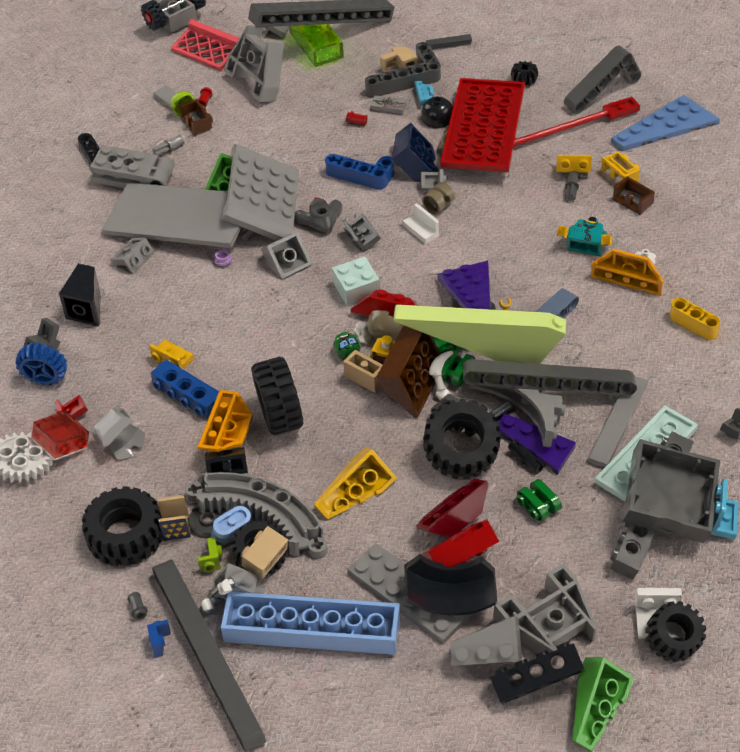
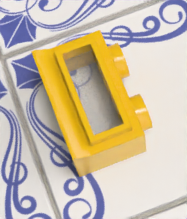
M617 151L607 157H602L601 171L604 172L610 168L612 179L618 177L619 174L621 181L627 176L635 181H639L640 168L636 163L630 162L627 155H622Z

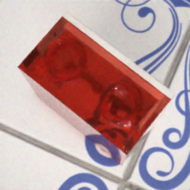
M63 411L34 421L31 439L53 460H57L87 449L89 431L67 411Z

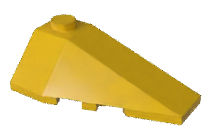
M364 447L349 461L313 505L328 520L348 510L350 507L384 492L397 477L373 449Z

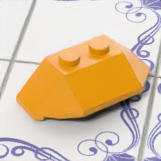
M612 249L591 264L592 278L659 296L662 294L663 279L648 257Z
M219 391L197 446L198 450L220 452L243 445L253 419V413L239 392Z

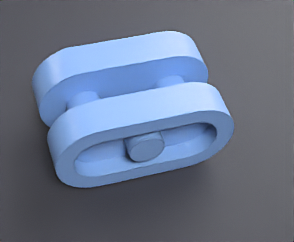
M236 506L216 518L213 523L211 538H216L217 545L225 546L231 543L232 538L235 537L234 533L236 530L240 531L242 525L246 526L250 522V511L244 506Z

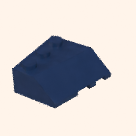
M409 123L396 133L392 161L396 166L400 167L414 182H421V172H439L438 167L434 163L436 157L433 145L412 123Z

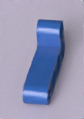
M329 154L325 157V168L328 176L373 189L381 190L386 188L394 176V163L390 156L381 157L375 165L337 154Z

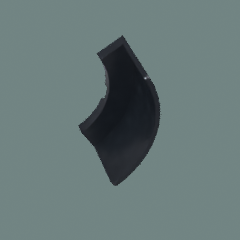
M419 554L404 564L405 600L421 610L439 615L459 616L483 611L496 605L498 602L495 568L482 556L466 563L456 564V567H444L443 563L432 561Z

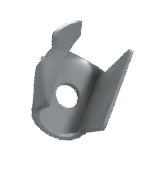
M120 407L112 408L92 428L93 438L105 447L109 446L117 460L132 457L131 448L133 446L142 447L145 433L132 425L133 421L128 413Z

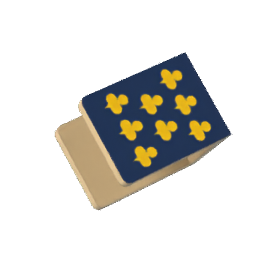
M184 496L157 499L162 519H159V525L164 541L191 537L188 524L189 513Z

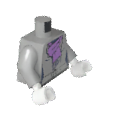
M228 563L214 578L211 599L206 598L202 601L200 605L203 615L211 613L214 610L212 605H218L226 601L227 595L230 592L264 594L265 587L256 585L257 575L255 573Z

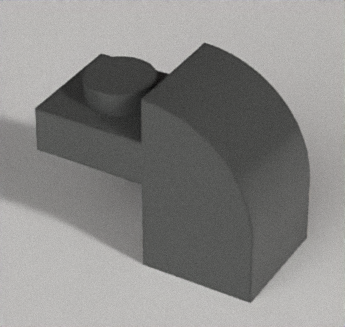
M42 318L38 334L26 336L24 345L39 342L41 345L53 346V349L57 350L60 341L56 337L60 326L48 318Z

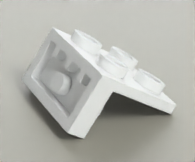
M637 588L635 606L638 639H646L649 635L645 633V628L648 626V620L657 609L671 601H674L675 604L681 601V588ZM666 622V630L669 636L674 640H681L682 627L674 622Z

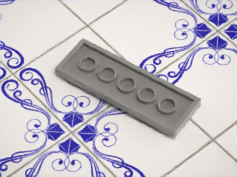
M377 543L347 569L350 576L385 602L399 603L401 614L442 644L471 617V614L459 616L434 614L421 610L405 600V563Z

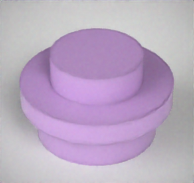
M219 250L214 256V262L219 266L228 265L232 261V256L227 250Z

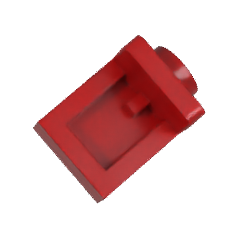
M80 395L64 405L58 399L54 401L57 407L55 409L57 415L61 419L65 418L68 423H71L88 411Z

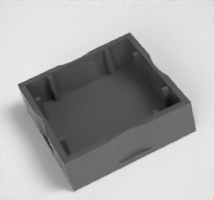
M639 439L632 454L622 522L705 543L712 533L715 510L714 493L718 484L720 460L695 453L677 451L668 446Z

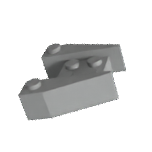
M247 25L230 52L224 71L232 78H248L251 75L255 79L251 95L259 102H275L280 86L284 43H266L261 39L264 27Z
M564 563L546 575L545 588L551 595L526 610L512 594L494 605L493 618L496 622L518 614L521 644L536 654L546 650L549 653L557 650L556 646L566 642L582 631L591 642L595 640L597 626L578 579ZM558 658L552 661V665H557Z

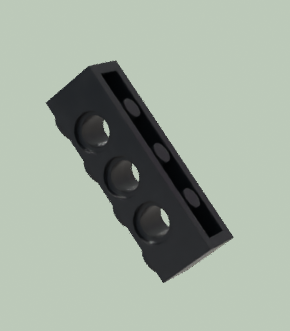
M565 642L556 646L557 650L549 653L546 650L536 654V659L531 661L523 659L514 663L515 667L507 670L506 667L494 671V675L490 678L500 703L505 704L584 672L585 668L575 644ZM555 658H562L564 660V665L561 669H554L552 667V661ZM535 666L543 668V674L538 678L531 675V670ZM515 674L522 676V682L518 686H512L510 683L511 677Z

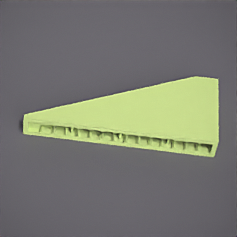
M396 305L394 312V322L496 361L540 364L566 334V319L545 312Z

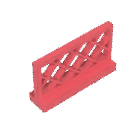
M191 19L188 22L189 28L173 44L171 50L222 71L230 52L224 54V50H232L239 38ZM190 34H193V35L196 36V37H192V38H188V39H187V37H188ZM199 40H208V42L199 44ZM197 41L196 45H188V43ZM186 44L187 46L181 49L178 48L180 45ZM217 44L220 45V47L212 49L211 45ZM208 46L210 48L209 50L201 51L200 49ZM192 50H199L197 53H190ZM222 51L221 55L213 56V53ZM211 54V57L209 58H202V56ZM223 59L220 65L214 63V61Z

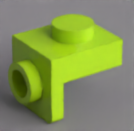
M215 537L207 538L209 556L197 558L201 573L221 569L219 557H223L221 545H217Z

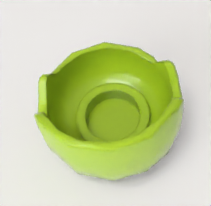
M180 91L174 94L170 102L174 113L177 116H181L179 106L193 101L194 97L188 91Z

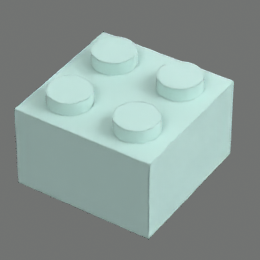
M366 257L332 267L333 283L347 306L356 304L374 290L380 289V279Z

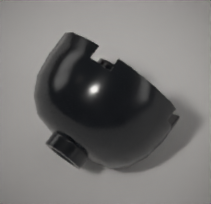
M439 96L427 99L422 106V122L428 127L430 125H434L435 128L448 126L453 110L451 102Z

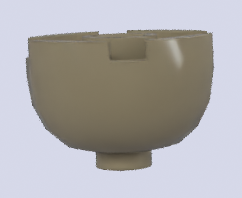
M377 310L372 311L369 315L367 329L375 340L388 335L392 337L394 342L403 325L394 322V317L388 316L389 312Z

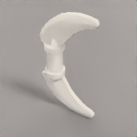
M453 351L440 354L430 366L429 375L435 380L437 386L435 395L440 400L447 394H452L444 386L441 372L445 361L453 354Z

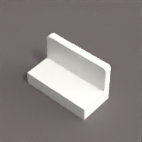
M414 204V215L403 220V226L424 244H427L439 237V221L420 205Z

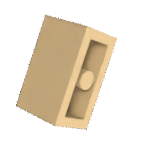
M354 350L343 361L346 378L374 393L382 387L377 375L383 364L357 350Z
M267 526L263 532L259 531L257 533L254 543L243 550L241 554L242 567L263 579L287 550L288 539Z

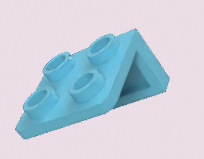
M722 479L721 484H717L714 493L715 510L711 535L735 540L737 536L739 502L727 499L728 480Z

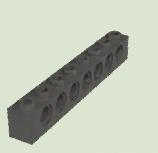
M671 431L668 438H663L661 445L689 453L694 441ZM625 523L624 526L627 527L626 533L622 531L617 541L620 547L619 549L615 548L610 557V560L613 561L610 569L633 580L642 565L656 531Z

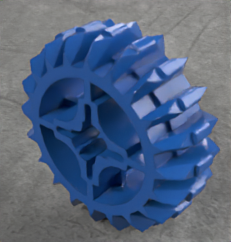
M37 342L36 344H25L18 351L15 362L16 369L19 370V374L24 375L25 379L28 378L30 382L34 381L37 385L39 383L43 385L49 384L50 386L53 383L58 384L59 381H62L67 371V360L63 354H59V350H54L53 346L49 347L46 344L41 345Z

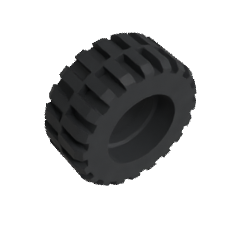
M279 356L255 363L251 367L252 377L263 417L270 434L279 435L301 428L304 422L300 401L285 358Z
M460 399V402L450 400L447 406L443 403L438 406V411L434 410L430 414V419H427L425 425L423 448L426 451L427 460L432 461V467L435 470L440 468L441 474L444 476L451 474L453 479H458V476H463V479H470V475L473 474L474 477L480 476L482 470L486 472L490 465L494 463L500 447L501 432H499V422H495V415L492 412L488 413L486 406L482 405L480 407L477 405L478 402L473 400L471 403L466 402V399ZM466 426L478 434L481 443L474 451L460 453L446 445L443 440V434L451 427Z
M123 486L122 489L115 487L111 488L112 491L102 492L100 497H95L91 501V505L86 507L85 513L82 516V529L89 551L92 552L96 559H100L105 564L110 562L112 566H118L119 564L130 566V563L135 562L137 564L141 562V559L150 557L151 552H155L158 549V543H161L163 539L159 525V519H162L157 501L146 491L141 492V489L135 487L133 489H130L128 486ZM134 519L139 521L135 528L125 533L116 534L107 531L112 524L120 520Z

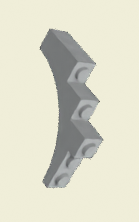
M467 384V388L497 395L521 408L537 425L542 436L543 446L551 447L552 439L556 440L557 428L555 427L560 421V416L565 414V404H562V396L543 394L542 390Z

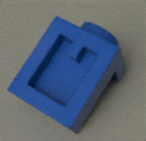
M168 620L155 621L147 625L155 658L163 656L164 636L171 634Z

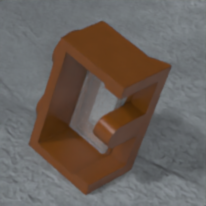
M197 99L179 106L181 119L194 136L212 128L213 118L211 114L206 112L205 106L201 105Z
M628 176L614 186L613 200L638 215H641L644 210L654 203L655 192Z

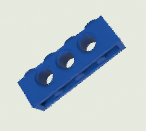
M167 359L150 373L154 388L165 392L170 398L178 400L184 407L194 410L197 415L209 419L219 393L218 390Z

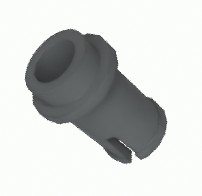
M133 592L129 594L127 600L131 607V616L136 620L144 619L147 616L148 609L143 605L140 593Z

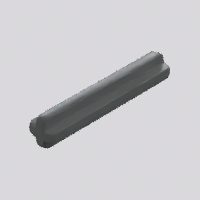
M470 34L430 39L425 42L432 49L471 44L472 37Z

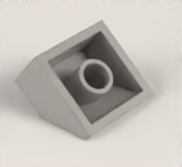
M298 231L261 248L268 265L280 279L312 265V261Z

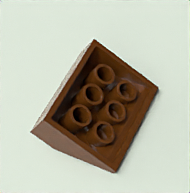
M403 325L378 372L377 378L383 390L414 418H418L435 384L434 378L429 375V370L432 362L440 355V352L431 335Z

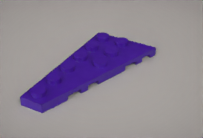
M488 260L472 265H462L460 268L453 270L446 269L442 273L437 274L438 281L462 308L491 310Z

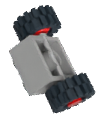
M151 0L141 6V12L146 25H149L152 31L164 26L172 33L187 26L191 19L197 21L196 10L206 6V1Z

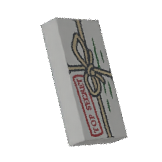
M375 95L371 103V110L403 114L407 104L406 99Z

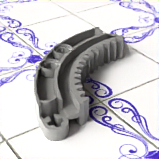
M218 472L201 474L202 481L191 482L185 487L187 500L197 502L199 512L203 514L208 510L210 512L217 510L221 514L223 507L228 512L236 506H244L250 511V519L255 516L256 520L262 519V522L265 520L269 521V524L274 523L277 528L281 529L283 536L288 539L287 549H289L290 555L297 556L299 555V550L306 548L313 558H322L327 553V543L323 536V527L316 515L300 498L273 482L251 475ZM317 541L318 547L321 549L317 550V548L314 546V542Z

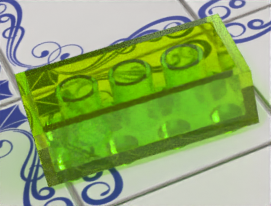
M329 24L289 26L290 34L315 67L344 58L343 42Z

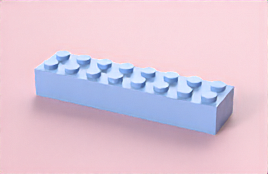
M230 592L226 599L221 632L223 641L227 643L396 655L400 626V604Z

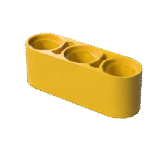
M678 297L672 300L670 309L672 321L707 340L717 338L720 326V319L717 316L684 298Z

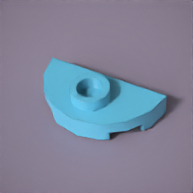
M415 81L420 105L423 106L427 99L434 97V89L430 84H423V81Z

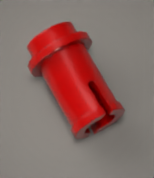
M208 87L201 89L198 99L201 105L207 106L209 99L213 95L212 90Z
M354 111L348 112L346 115V122H349V124L355 123L363 126L367 124V115L356 114Z

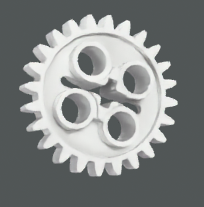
M14 432L13 437L5 435V440L0 438V476L3 477V480L10 478V482H13L15 479H18L19 483H21L22 479L29 482L30 477L36 480L37 474L44 476V471H49V466L53 465V459L31 439L33 437L31 432L27 435L21 432L18 436Z

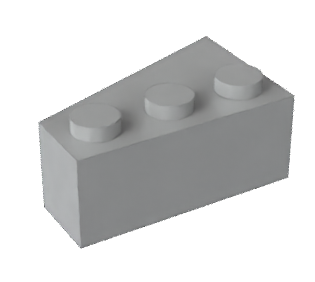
M518 614L451 642L452 666L520 661L522 659Z

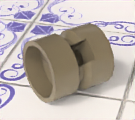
M439 182L423 196L422 203L430 213L438 214L454 200L455 194L447 183Z

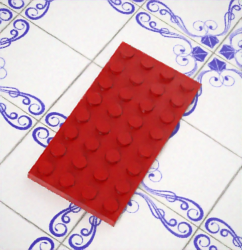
M460 78L440 162L441 167L509 173L525 91V82Z

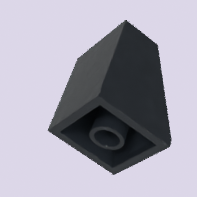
M78 263L59 292L64 315L68 320L99 326L101 292L95 267Z

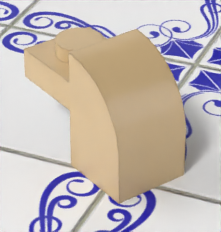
M392 47V52L380 56L381 70L386 72L397 67L404 68L418 64L417 55L407 47Z

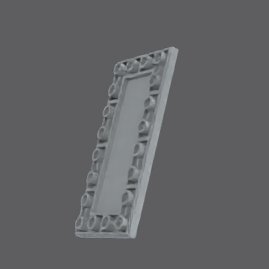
M128 182L102 228V232L104 235L232 248L242 227L222 220L228 192Z

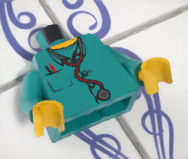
M589 217L588 220L580 219L569 228L558 226L556 235L567 239L568 251L601 256L602 245L612 246V235L603 230V224L598 223L595 217Z

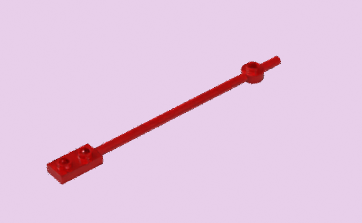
M632 96L603 105V109L600 112L515 139L514 146L604 117H608L609 120L620 118L640 111V105Z

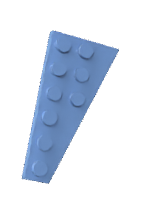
M682 95L613 136L611 143L620 150L625 151L642 146V143L648 141L654 143L659 138L665 137V139L689 133L691 129H703L709 124L718 125L720 119L687 96Z

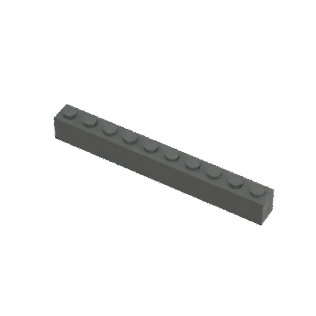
M387 0L253 3L250 6L248 19L256 27L384 22L392 20L395 7Z

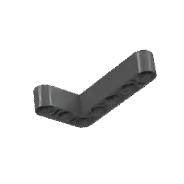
M426 42L416 44L418 64L366 77V95L368 97L382 96L415 88V81H423V84L438 82L441 79V65L431 46Z
M620 45L614 47L565 97L564 105L576 114L581 113L619 74L631 84L638 82L641 77V71L633 55Z

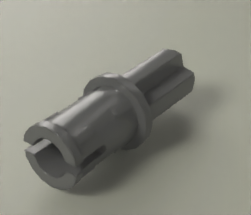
M575 171L568 173V181L565 184L568 201L576 199V193L579 189V174Z

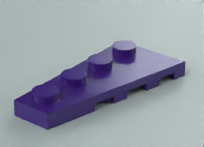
M506 413L499 421V432H501L503 437L510 442L517 439L525 448L531 449L534 452L533 455L542 463L550 466L557 475L576 447V442L557 435L556 440L552 439L551 447L543 446L542 436L537 426Z

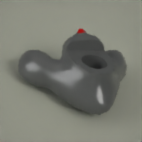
M315 197L309 205V212L303 210L295 211L294 221L301 225H308L318 231L328 232L333 228L337 216L342 211V203L335 199L328 205L326 200Z

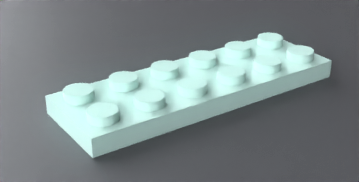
M665 405L595 477L594 483L625 502L632 454L639 439L661 444L663 438H668L671 431L689 439L697 431L698 424Z

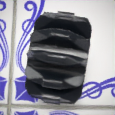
M519 61L512 67L511 76L513 81L525 82V85L530 86L538 78L539 71L537 65L533 64L532 61Z

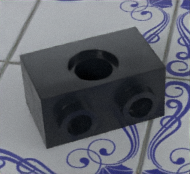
M244 447L205 454L207 473H248Z

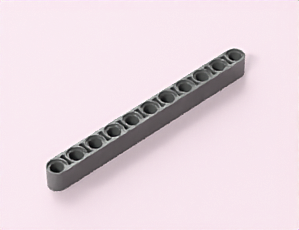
M171 559L152 567L154 576L243 750L246 752L266 743L258 721L175 563Z

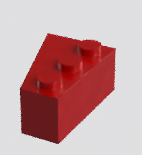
M488 519L468 526L423 552L422 555L432 561L443 563L444 567H454L456 564L471 561L470 558L474 555L479 556L487 552V548L500 541Z

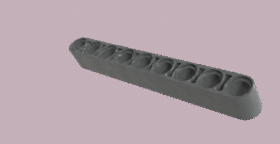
M469 359L462 365L463 380L468 385L621 396L633 395L637 390L635 376L629 370Z

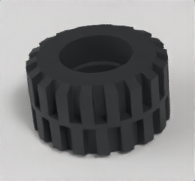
M256 520L255 523L250 521L246 526L242 525L240 531L236 530L234 533L235 537L232 538V549L236 566L245 569L242 567L241 554L247 546L250 547L254 543V538L259 531L263 532L269 526L283 536L281 529L277 528L274 523L269 524V521L265 520L264 522ZM286 551L268 573L272 575L275 573V569L279 570L282 567L281 563L285 562Z
M671 601L667 605L663 604L648 620V626L645 628V633L649 634L646 637V641L651 642L649 646L651 650L655 649L657 651L655 655L658 657L663 655L666 661H669L671 658L673 662H678L680 659L684 661L703 645V641L706 638L704 632L707 629L706 625H702L705 620L703 616L699 617L697 615L699 613L697 609L693 611L691 609L692 605L687 604L684 606L682 601H678L676 604L674 601ZM666 622H674L680 625L685 632V641H676L671 638L666 630Z

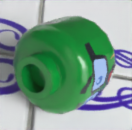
M342 332L335 337L333 347L340 359L345 360L354 350L360 352L361 347L354 334Z

